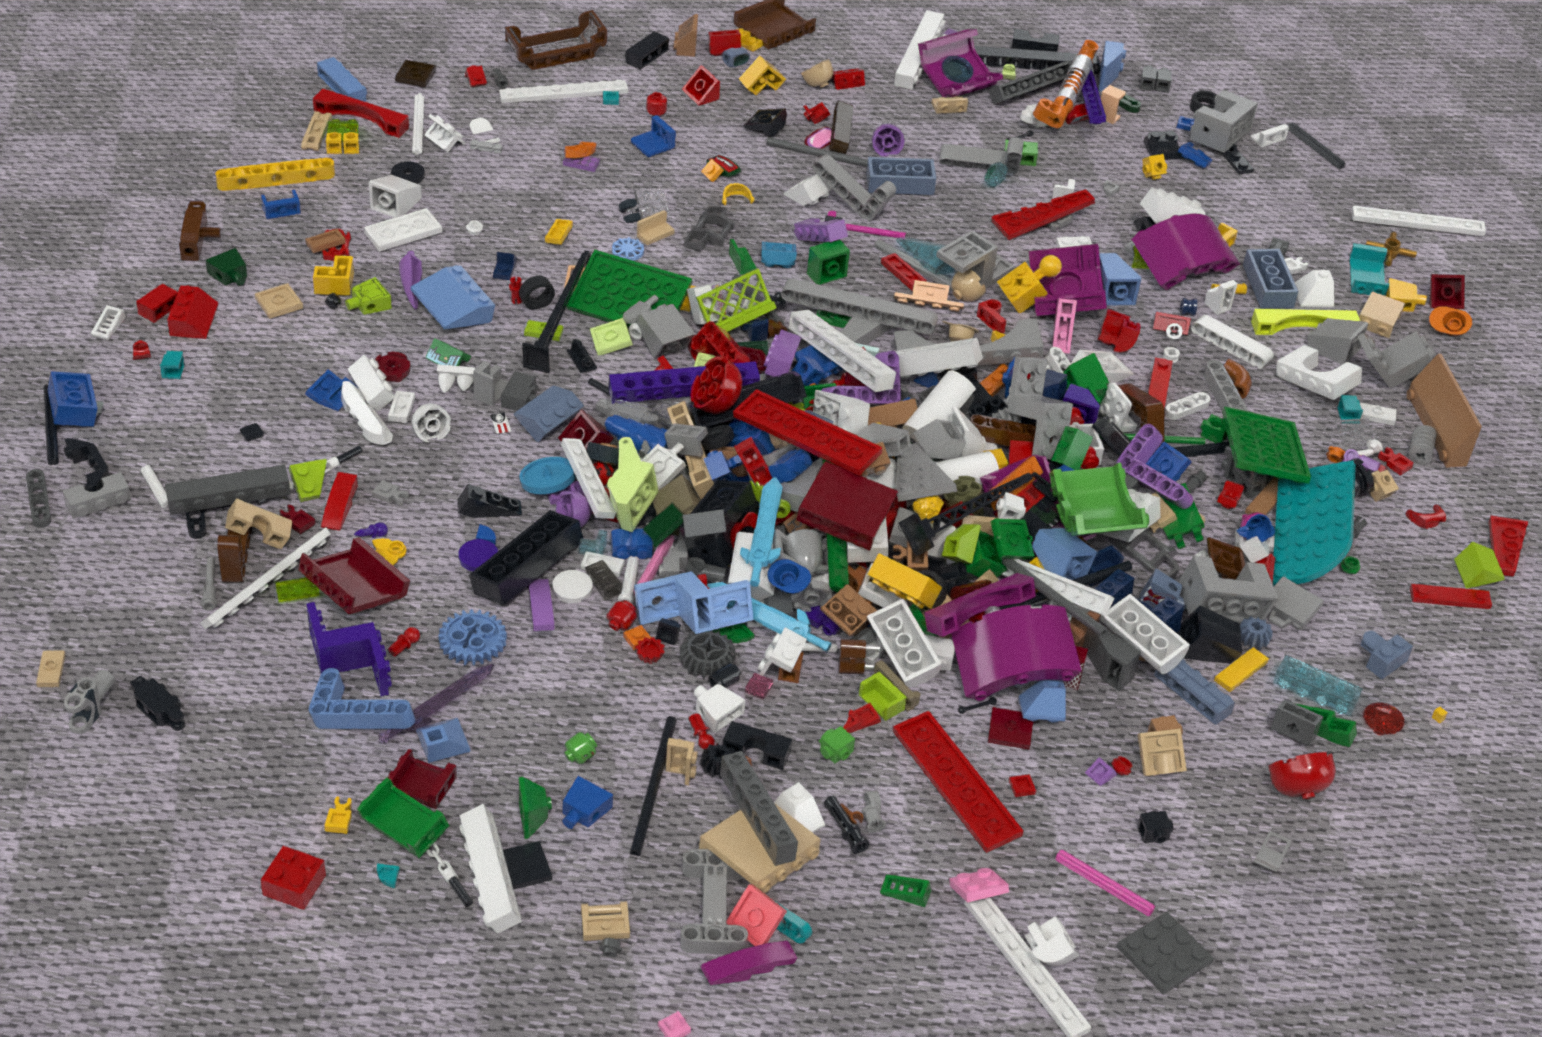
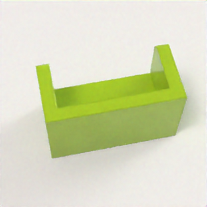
M880 672L860 683L859 696L867 704L871 703L876 712L885 721L905 710L907 697Z

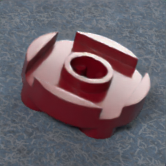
M391 351L387 352V355L382 356L380 354L375 358L379 364L378 369L386 376L385 381L401 382L411 371L410 360L408 361L407 356L403 353Z

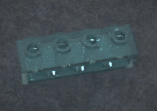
M1285 655L1273 681L1274 684L1281 688L1293 691L1301 697L1311 699L1319 705L1327 706L1349 717L1355 709L1363 690L1361 687Z

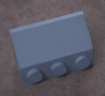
M553 385L513 415L535 441L540 442L577 415L584 405L572 391Z

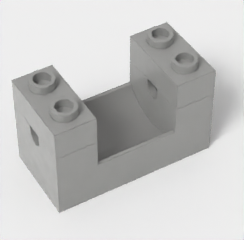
M1226 90L1215 96V106L1213 109L1203 106L1195 111L1193 119H1195L1194 124L1190 129V140L1223 153L1251 131L1258 105L1255 101Z
M1193 556L1178 581L1182 585L1181 595L1189 615L1201 605L1240 624L1243 619H1248L1250 616L1254 619L1259 617L1260 620H1265L1278 600L1265 564L1246 562L1237 579L1233 580L1219 578L1212 558Z

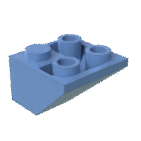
M1039 680L1019 695L1018 701L1023 718L1030 721H1037L1038 719L1048 720L1049 722L1065 721L1066 689L1063 680Z
M458 717L416 728L428 763L470 752L469 744Z

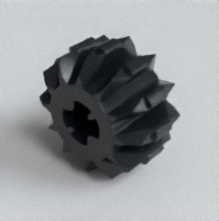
M718 742L715 746L709 744L707 749L703 750L701 765L704 768L705 774L710 773L712 778L718 775L721 779L722 756L735 753L734 748H728L727 743L723 746L719 745Z

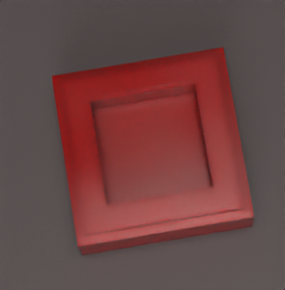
M1030 774L1009 777V783L1015 797L1036 794Z

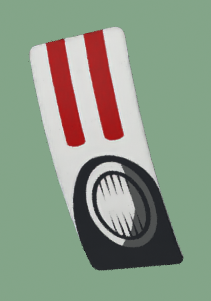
M505 412L490 415L496 434L511 431Z

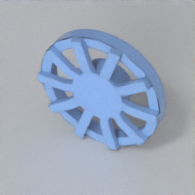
M630 237L619 238L612 245V254L634 261L643 256L644 245L638 239H630Z

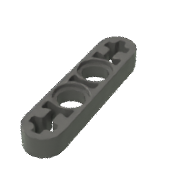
M33 469L26 474L31 518L35 527L44 528L51 523L46 479L42 470ZM38 477V482L34 483V478ZM36 490H42L39 494L33 493ZM37 504H45L42 507H35ZM39 514H43L42 520H40Z

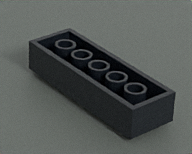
M549 510L469 574L474 594L505 605L584 540L580 521Z

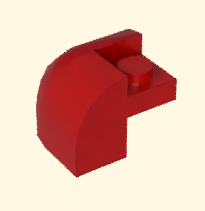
M1107 309L1097 340L1107 345L1114 344V352L1128 351L1136 343L1141 325L1140 323L1135 324L1130 321L1131 317Z

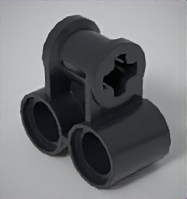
M958 561L941 567V577L947 585V595L954 600L970 593V590H972L970 585L973 583L966 577L967 569L963 562Z

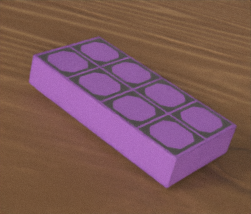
M591 156L564 158L563 166L595 172L600 163V158Z

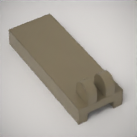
M882 660L875 663L874 674L877 672L883 674L907 697L905 705L907 712L919 705L920 692H912Z

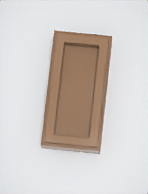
M338 229L306 238L305 242L309 249L316 253L344 244L345 238Z

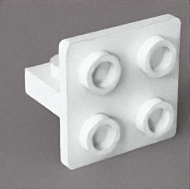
M431 114L428 116L434 123L424 135L447 153L457 141L463 145L466 144L462 140L463 135L456 131L449 123L443 124L445 121L438 115L436 117Z

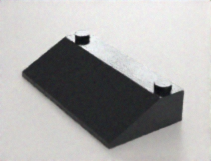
M791 371L744 385L736 403L729 410L721 414L705 413L696 408L692 401L687 402L695 425L707 427L708 430L712 428V425L735 419L733 411L756 389L785 403L792 402V404L803 402V398L807 397L801 375L796 371Z

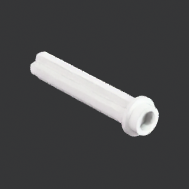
M636 556L628 558L622 592L618 596V601L623 602L625 600L631 604L634 602L633 590L639 560Z

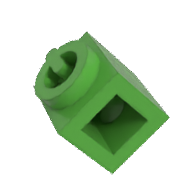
M841 726L835 730L829 729L819 740L821 743V754L825 759H830L834 764L840 760L844 761L854 751L855 738Z

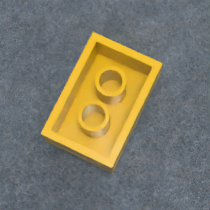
M878 553L867 574L873 578L872 583L879 586L882 590L896 594L895 596L905 601L908 600L921 609L924 606L931 609L942 589L931 578Z

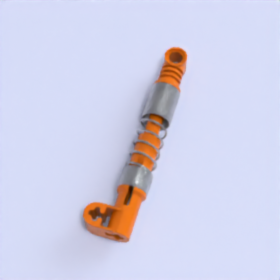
M1085 40L1078 55L1073 59L1054 102L1046 98L1039 100L1033 111L1036 119L1053 128L1062 127L1068 113L1073 109L1092 68V60L1099 48L1096 42Z

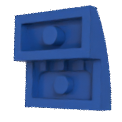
M328 369L306 391L305 395L320 405L339 411L343 407L341 400L343 382L351 381L346 377L340 379Z

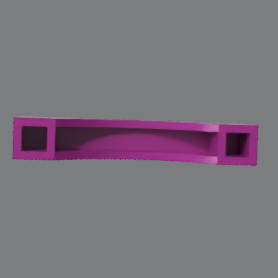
M1016 573L924 613L927 631L944 637L959 630L960 626L967 619L985 611L990 606L999 607L1022 603L1036 597L1034 578Z

